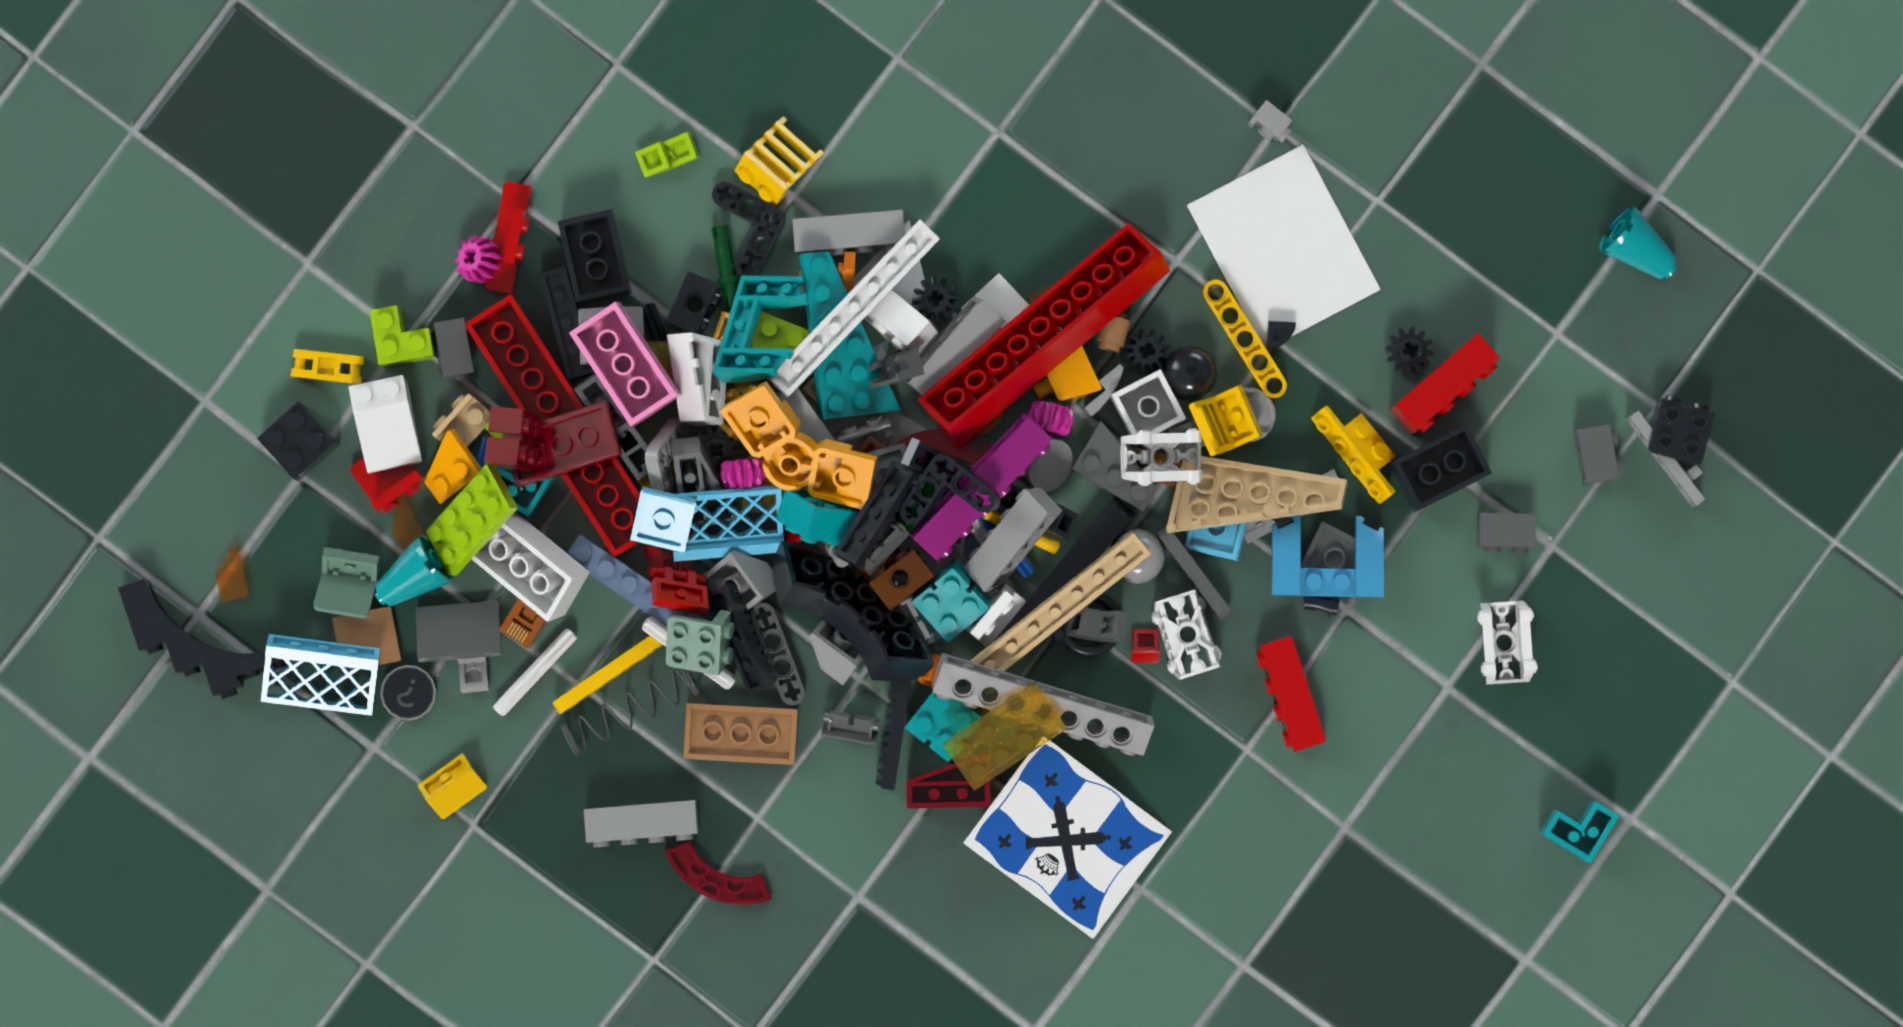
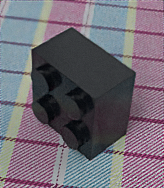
M299 401L257 438L286 472L298 482L340 445L305 405Z

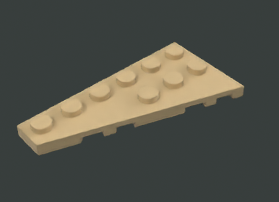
M1201 456V483L1190 484L1187 481H1177L1166 530L1167 533L1340 510L1344 503L1348 484L1347 479ZM1185 459L1182 460L1180 470L1195 469V464L1189 463Z

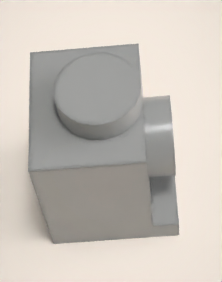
M1266 100L1249 121L1248 126L1253 128L1254 125H1257L1259 127L1257 131L1267 140L1273 138L1283 143L1292 131L1289 128L1292 120Z

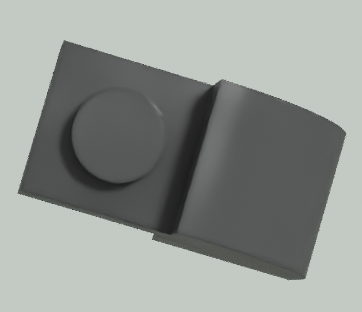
M1084 607L1068 620L1066 635L1086 640L1118 643V640H1124L1128 627V613L1122 611H1100Z

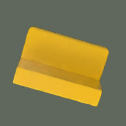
M463 753L417 785L426 802L441 819L447 818L487 789L486 784L475 772Z

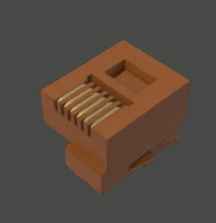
M518 598L499 631L507 634L516 642L518 641L525 648L530 649L548 622Z

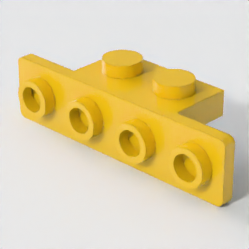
M1328 406L1323 407L1311 417L1317 429L1323 433L1334 450L1342 457L1352 473L1358 477L1378 504H1381L1395 493V490L1379 469L1396 456L1362 413L1345 426H1343Z

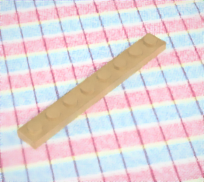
M1132 531L970 661L1001 671L1007 670L1150 556V551Z

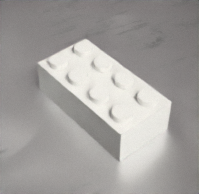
M516 511L472 558L475 563L547 622L562 617L567 613L590 573Z

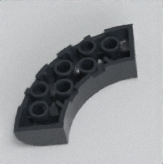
M781 541L773 562V578L779 606L791 607L810 613L838 630L860 654L868 669L871 680L907 682L918 679L933 668L934 662L923 636L919 637L912 626L914 620L897 606L889 611L870 586L869 579L871 577L855 566H852L851 569L847 566L838 567L833 561V557L830 555L826 557L815 553L812 547Z

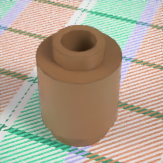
M1120 313L1099 331L1097 338L1099 341L1098 348L1119 353L1120 348L1124 347L1130 326V321L1126 320V314Z

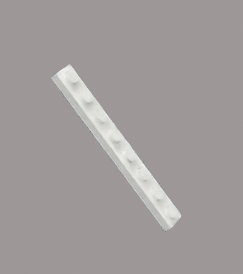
M919 220L796 347L790 360L786 359L777 370L779 374L776 377L767 379L786 398L789 397L940 238Z

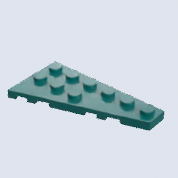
M829 251L799 255L801 275L805 280L803 290L809 297V304L805 305L809 334L848 294ZM861 322L814 370L820 420L901 411L890 385L874 389L870 388L869 382L875 378H880L881 371L878 368L874 370L868 369L869 365L878 362V359Z

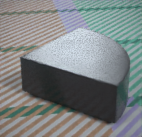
M1268 321L1266 349H1274L1285 344L1294 333L1296 322Z

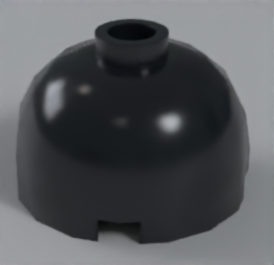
M1191 345L1179 347L1169 354L1168 360L1163 364L1162 373L1174 396L1178 399L1189 401L1201 399L1211 391L1216 383L1218 373L1216 363L1212 356L1201 347Z

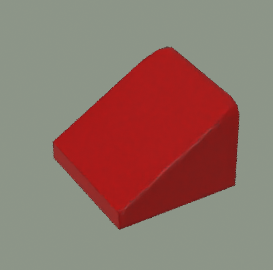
M1132 629L1131 662L1158 663L1160 654L1159 629Z

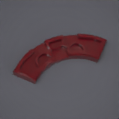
M940 428L911 434L892 445L905 443L907 448L911 438H915L973 466L993 446L983 438L974 435L959 448Z
M691 841L664 850L669 862L678 875L689 886L710 899L736 905H752L771 900L762 874L737 877L721 873L709 866L699 856Z

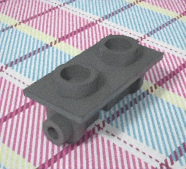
M899 521L889 522V530L883 531L884 538L877 541V549L871 550L872 557L870 559L866 558L865 568L871 574L909 536V532Z
M831 709L830 712L825 711L821 736L876 745L880 720H875L873 716L868 717L856 714L855 719H849L850 713L834 711V709Z

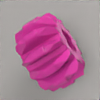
M470 236L469 240H462L463 248L456 250L459 253V257L454 260L459 265L457 272L463 275V278L471 282L485 283L487 278H494L493 271L500 269L497 265V261L502 258L497 254L500 247L494 244L490 238L484 236Z
M1035 401L1032 402L1027 413L1049 436H1068L1073 426L1074 412L1067 406Z
M745 458L724 461L721 463L720 471L723 487L727 489H742L763 486L766 483V475L763 470L764 460L761 458Z

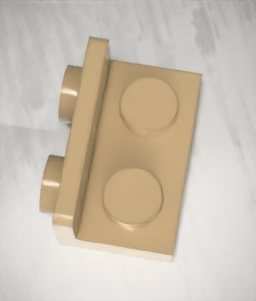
M468 393L466 396L461 395L455 400L451 406L454 410L447 418L443 415L434 424L433 428L435 431L432 435L441 443L446 432L454 428L464 444L469 448L485 430L484 426L490 419V411Z

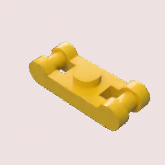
M293 349L292 358H295L294 368H291L290 377L355 385L362 384L360 369L361 366H364L365 357ZM306 360H313L312 370H305ZM342 363L350 364L349 374L341 373Z

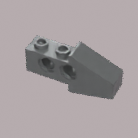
M596 373L592 374L576 385L574 390L586 407L603 401L608 402L623 454L621 458L636 479L640 480L648 474L645 453L649 445L636 426L629 425Z

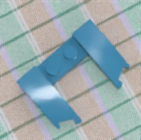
M1300 515L1292 516L1293 523L1281 529H1278L1276 524L1272 526L1271 596L1384 597V528L1379 527L1378 531L1362 524L1365 518L1355 516V568L1328 569L1301 568Z

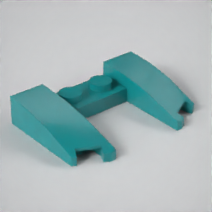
M741 276L712 371L722 383L750 382L776 377L779 374L777 370L785 360L792 358L794 355L792 349L750 347L761 310L785 309L809 304L808 295L802 293L801 286L805 283L802 276Z

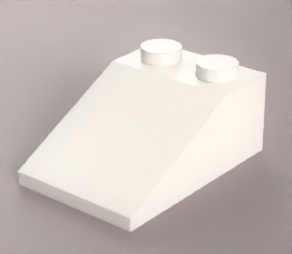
M400 375L348 386L367 473L421 463L422 457L409 386L404 376Z

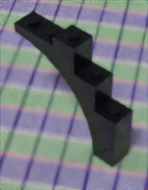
M911 438L901 464L922 475L935 456L945 453L920 440ZM948 461L940 463L943 467L941 472H950L953 475L956 473L946 467ZM963 463V464H964L965 466H967L969 469L972 468L971 466H969V465ZM1012 485L1011 490L1004 497L1000 498V505L996 510L1004 513L1012 508L1017 502L1015 500L1017 495L1023 489ZM1057 504L1062 512L1045 532L1068 540L1079 514L1063 505Z
M142 579L118 587L139 651H147L148 655L164 650L163 645L166 644L175 672L177 674L184 673L185 677L200 673V667H203L212 695H221L222 700L238 695L237 690L243 688L241 676L248 680L261 675L259 670L265 667V653L242 654L224 651L205 644L190 635L169 616L157 599L148 579ZM271 659V665L275 670L287 666L284 659Z

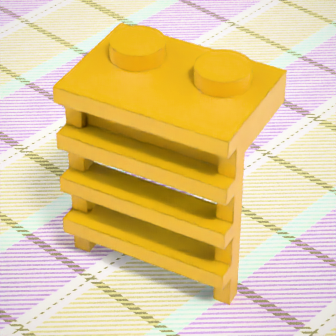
M784 116L743 154L734 170L744 183L749 184L759 193L764 201L769 202L775 207L782 201L788 189L824 154L821 149L815 154L784 126L787 122ZM777 133L780 137H782L789 145H791L798 153H800L808 162L805 164V163H804L800 158H798L791 150H789L782 142H780V141L774 136V134ZM766 142L789 164H791L797 170V172L794 173L791 169H789L763 144Z
M1242 385L1214 397L1189 404L1191 413L1211 457L1235 449L1263 436Z

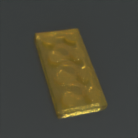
M1035 681L942 744L975 791L1066 730L1067 727Z

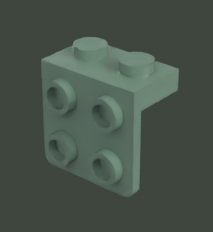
M324 547L322 574L314 600V609L320 612L367 618L376 589L375 584L379 578V556Z
M720 610L713 621L671 615L667 620L666 664L669 667L719 676L726 664H730L733 655V648L729 647L730 639L734 632L731 612Z

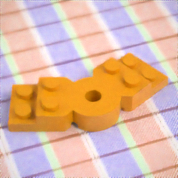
M767 381L721 408V414L751 456L758 458L764 456L763 470L772 484L787 491H797L807 486L809 494L814 498L862 509L871 494L877 456L853 451V445L825 439L817 444L811 437L799 432L800 419L786 400L780 401ZM787 458L794 459L797 464L790 463Z

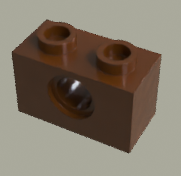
M905 549L893 558L895 562L893 566L887 570L883 566L871 575L873 581L869 584L889 611L934 578V575L915 550L909 553ZM898 570L905 571L908 575V581L903 586H897L892 581V575Z

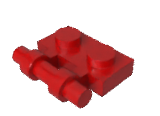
M664 564L661 567L654 565L650 567L649 575L655 577L651 583L653 606L702 615L706 614L709 609L707 586H703L705 575L697 574L695 570L685 569V571L672 569V566Z

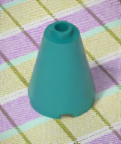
M1633 207V210L1628 208L1620 214L1609 227L1612 230L1609 238L1603 236L1599 245L1601 252L1657 279L1669 278L1677 269L1675 264L1677 261L1676 256L1636 207Z
M421 535L410 544L375 584L376 591L374 594L382 605L387 604L392 607L447 585L454 576H448L430 539Z

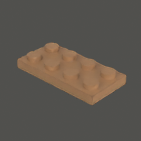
M687 703L683 759L795 765L798 709Z

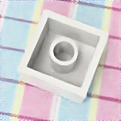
M1161 369L1111 394L1110 397L1129 435L1137 434L1140 430L1151 431V434L1162 433L1184 422L1186 419Z

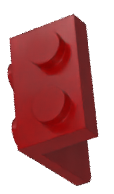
M363 457L350 468V472L372 501L370 502L379 513L384 511L389 513L400 504L398 501L406 495L411 497L422 489L421 484L425 481L414 464L368 474Z

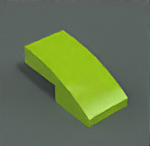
M685 132L667 141L655 143L635 152L645 178L700 158L690 132Z

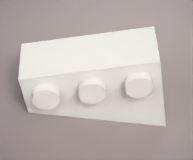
M892 289L866 315L873 321L871 325L882 335L887 333L893 338L891 342L901 351L918 347L920 357L940 335L928 319Z
M695 333L667 335L674 385L681 394V396L676 398L680 422L696 426L722 425L724 417L720 410L725 406L726 383H722L712 372L722 340Z

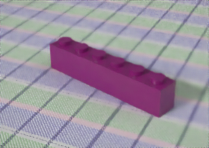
M1024 413L970 470L996 489L1000 498H1002L1011 490V483L1017 477H1023L1030 470V463L1037 456L1042 457L1050 449L1051 445L1049 443L1053 439ZM966 475L959 481L960 488L963 491H968L971 487V480ZM950 490L934 507L928 518L923 523L918 524L909 535L937 561L940 557L942 559L947 557L954 549L953 544L958 538L966 537L973 529L972 524L979 517L983 518L988 513L977 511ZM978 492L973 494L979 495L984 499L983 506L990 505L991 502L988 500L990 495H981Z

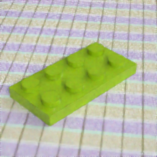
M486 464L426 530L448 576H457L518 509L497 467L491 464Z

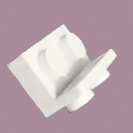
M1005 583L992 598L990 609L971 623L970 633L978 640L983 636L989 642H993L1026 603V600Z

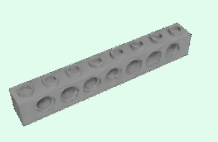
M945 653L941 654L931 682L932 692L941 699L951 700L953 698L962 701L965 706L970 708H977L979 706L988 709L990 713L997 716H1004L1006 714L1015 717V720L1023 724H1030L1032 722L1041 725L1043 729L1050 732L1059 730L1077 740L1089 739L1103 748H1109V746L1119 748L1122 753L1130 756H1135V754L1144 756L1154 729L1152 716ZM961 679L970 681L965 687L956 685V682ZM987 687L996 689L995 693L991 695H986L982 691ZM1019 695L1022 697V700L1012 703L1009 701V698ZM1040 703H1046L1049 705V707L1043 711L1035 709V707ZM1066 711H1072L1075 713V715L1069 719L1061 717L1062 714ZM1092 719L1101 720L1098 726L1092 727L1088 725V722ZM1119 727L1127 728L1124 734L1114 733Z

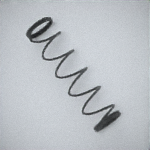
M676 668L671 670L677 703L670 700L654 681H648L653 715L649 714L634 696L626 691L625 700L630 718V727H627L603 703L602 713L607 739L600 736L583 716H579L578 721L583 739V751L579 749L566 724L561 725L562 732L575 756L581 755V753L583 754L586 751V741L581 719L601 740L607 742L609 740V728L604 706L624 728L630 730L632 729L633 721L627 694L645 714L654 718L656 707L651 683L671 704L677 706L679 704V694L674 671L691 688L694 695L700 694L690 671L681 669L684 674L683 676Z

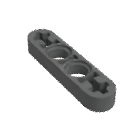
M1167 526L1156 533L1157 537L1215 615L1222 620L1232 612L1175 534L1167 533Z
M759 603L751 611V620L756 627L757 635L760 636V644L764 645L763 652L769 657L767 660L768 665L773 666L772 676L778 677L775 682L783 702L787 705H798L805 697V689L777 614L771 605ZM764 608L765 611L771 612V615L768 616V622L770 626L776 623L777 629H768L761 634L759 629L765 628L762 620H756V615L759 614L758 609ZM775 633L780 636L781 645L777 649L772 650L766 646L765 639L769 634ZM781 659H785L791 664V670L786 675H779L775 671V664ZM794 674L797 680L791 681L794 689L799 688L801 692L797 695L798 700L796 701L785 697V693L788 692L787 684L785 683L780 686L779 680L788 679Z

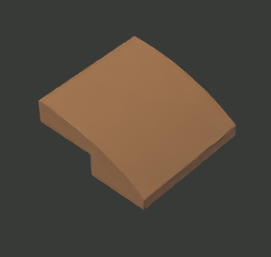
M390 606L370 610L367 618L344 615L332 618L337 643L380 648L378 665L401 661Z

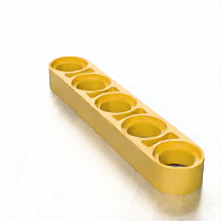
M1220 280L1209 281L1203 289L1207 303L1263 392L1270 398L1281 397L1287 389L1285 378L1228 287ZM1214 284L1220 285L1224 290L1223 297L1219 300H1212L1208 296V289ZM1234 308L1238 311V319L1235 323L1228 324L1223 320L1222 314L1225 309ZM1248 331L1252 334L1253 342L1250 346L1242 347L1238 344L1237 336L1240 332ZM1262 354L1267 358L1268 365L1265 369L1256 370L1253 368L1252 359L1255 355ZM1278 378L1281 380L1283 385L1279 393L1272 394L1267 390L1266 384L1269 379Z
M652 636L647 637L559 697L552 704L560 715L663 646V644Z

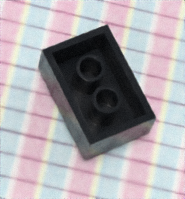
M612 209L557 221L574 297L578 306L632 293L615 215Z
M1467 424L1389 463L1414 513L1492 474Z

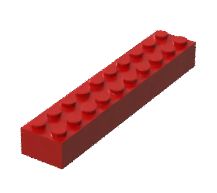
M1127 223L921 395L918 401L927 416L960 448L1167 275L1170 269L1162 253L1130 223Z
M512 294L464 324L518 409H524L539 416V421L542 422L585 408ZM617 457L562 474L563 479L616 559L641 543L630 540L640 492Z

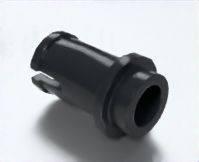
M1307 596L1304 610L1328 614L1330 618L1331 615L1337 616L1340 600L1335 599V597Z

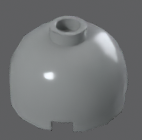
M1140 528L1127 530L1118 536L1112 547L1133 531L1150 551L1151 555L1121 579L1133 584L1147 583L1155 578L1163 568L1165 561L1164 546L1159 538L1148 530Z

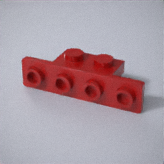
M508 181L504 183L493 241L494 244L500 247L497 254L502 258L497 261L500 269L493 271L494 278H487L485 288L487 290L507 294L513 293L518 261L523 260L525 244H522L523 234L528 233L530 217H527L532 190L530 185Z

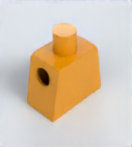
M1082 346L1048 373L1045 379L1040 380L1033 386L1038 399L1054 393L1058 403L1102 391V387Z

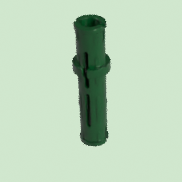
M719 225L712 227L711 231L719 270V279L717 280L723 294L724 309L729 310L732 308L740 279L739 276H736L729 227L728 225Z

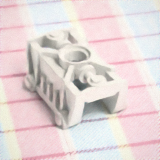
M1189 428V430H1186V433L1151 434V431L1140 430L1137 434L1122 436L1120 446L1121 478L1138 482L1141 486H1149L1152 482L1187 481L1190 484L1201 483L1200 430ZM1179 443H1194V447L1187 449L1184 453H1180L1179 449H1174ZM1126 444H1141L1147 450H1141L1140 454H1135V452L1127 450ZM1161 448L1166 452L1167 458L1163 464L1159 465L1154 460V453ZM1181 459H1185L1187 462L1195 464V469L1180 470L1173 463H1180ZM1136 460H1140L1141 464H1147L1141 471H1127V465L1135 463Z
M1196 589L1154 602V611L1151 615L1153 623L1159 627L1169 658L1168 664H1166L1168 671L1171 674L1174 673L1179 680L1220 667L1219 659H1221L1222 654L1220 648L1217 645L1214 646L1203 612L1206 604L1204 599L1198 596ZM1189 595L1194 613L1191 620L1189 614L1185 615L1183 611L1185 596ZM1169 602L1171 607L1177 610L1179 616L1175 618L1177 624L1168 619L1163 603ZM1186 626L1192 627L1196 633L1195 639L1189 643L1184 642L1180 638V630ZM1199 645L1205 648L1211 667H1207L1198 658ZM1184 648L1186 654H1191L1193 660L1191 663V673L1185 674L1181 661Z
M1524 601L1480 603L1481 611L1477 614V621L1483 628L1485 662H1482L1481 673H1483V676H1486V685L1529 682L1533 673H1536L1538 669L1537 662L1533 659L1530 622L1534 618L1533 610L1528 608ZM1510 605H1515L1516 622L1510 629V624L1505 622V616L1509 612ZM1490 606H1493L1495 614L1499 616L1496 630L1492 627V611ZM1500 635H1507L1511 639V647L1506 651L1500 650L1496 645V640ZM1512 655L1519 662L1520 679H1515L1512 670L1509 669L1508 662H1512ZM1498 656V663L1502 662L1503 670L1500 671L1498 680L1495 681V659Z

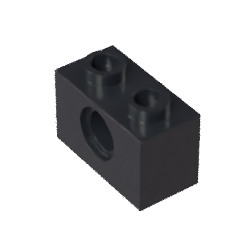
M688 271L666 319V323L687 333H705L711 320L710 317H707L711 306L716 308L722 295L718 291L720 288L719 284ZM693 298H699L703 301V307L698 312H691L688 309V303Z

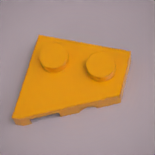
M454 428L446 432L424 481L439 504L445 503L467 486L482 469Z

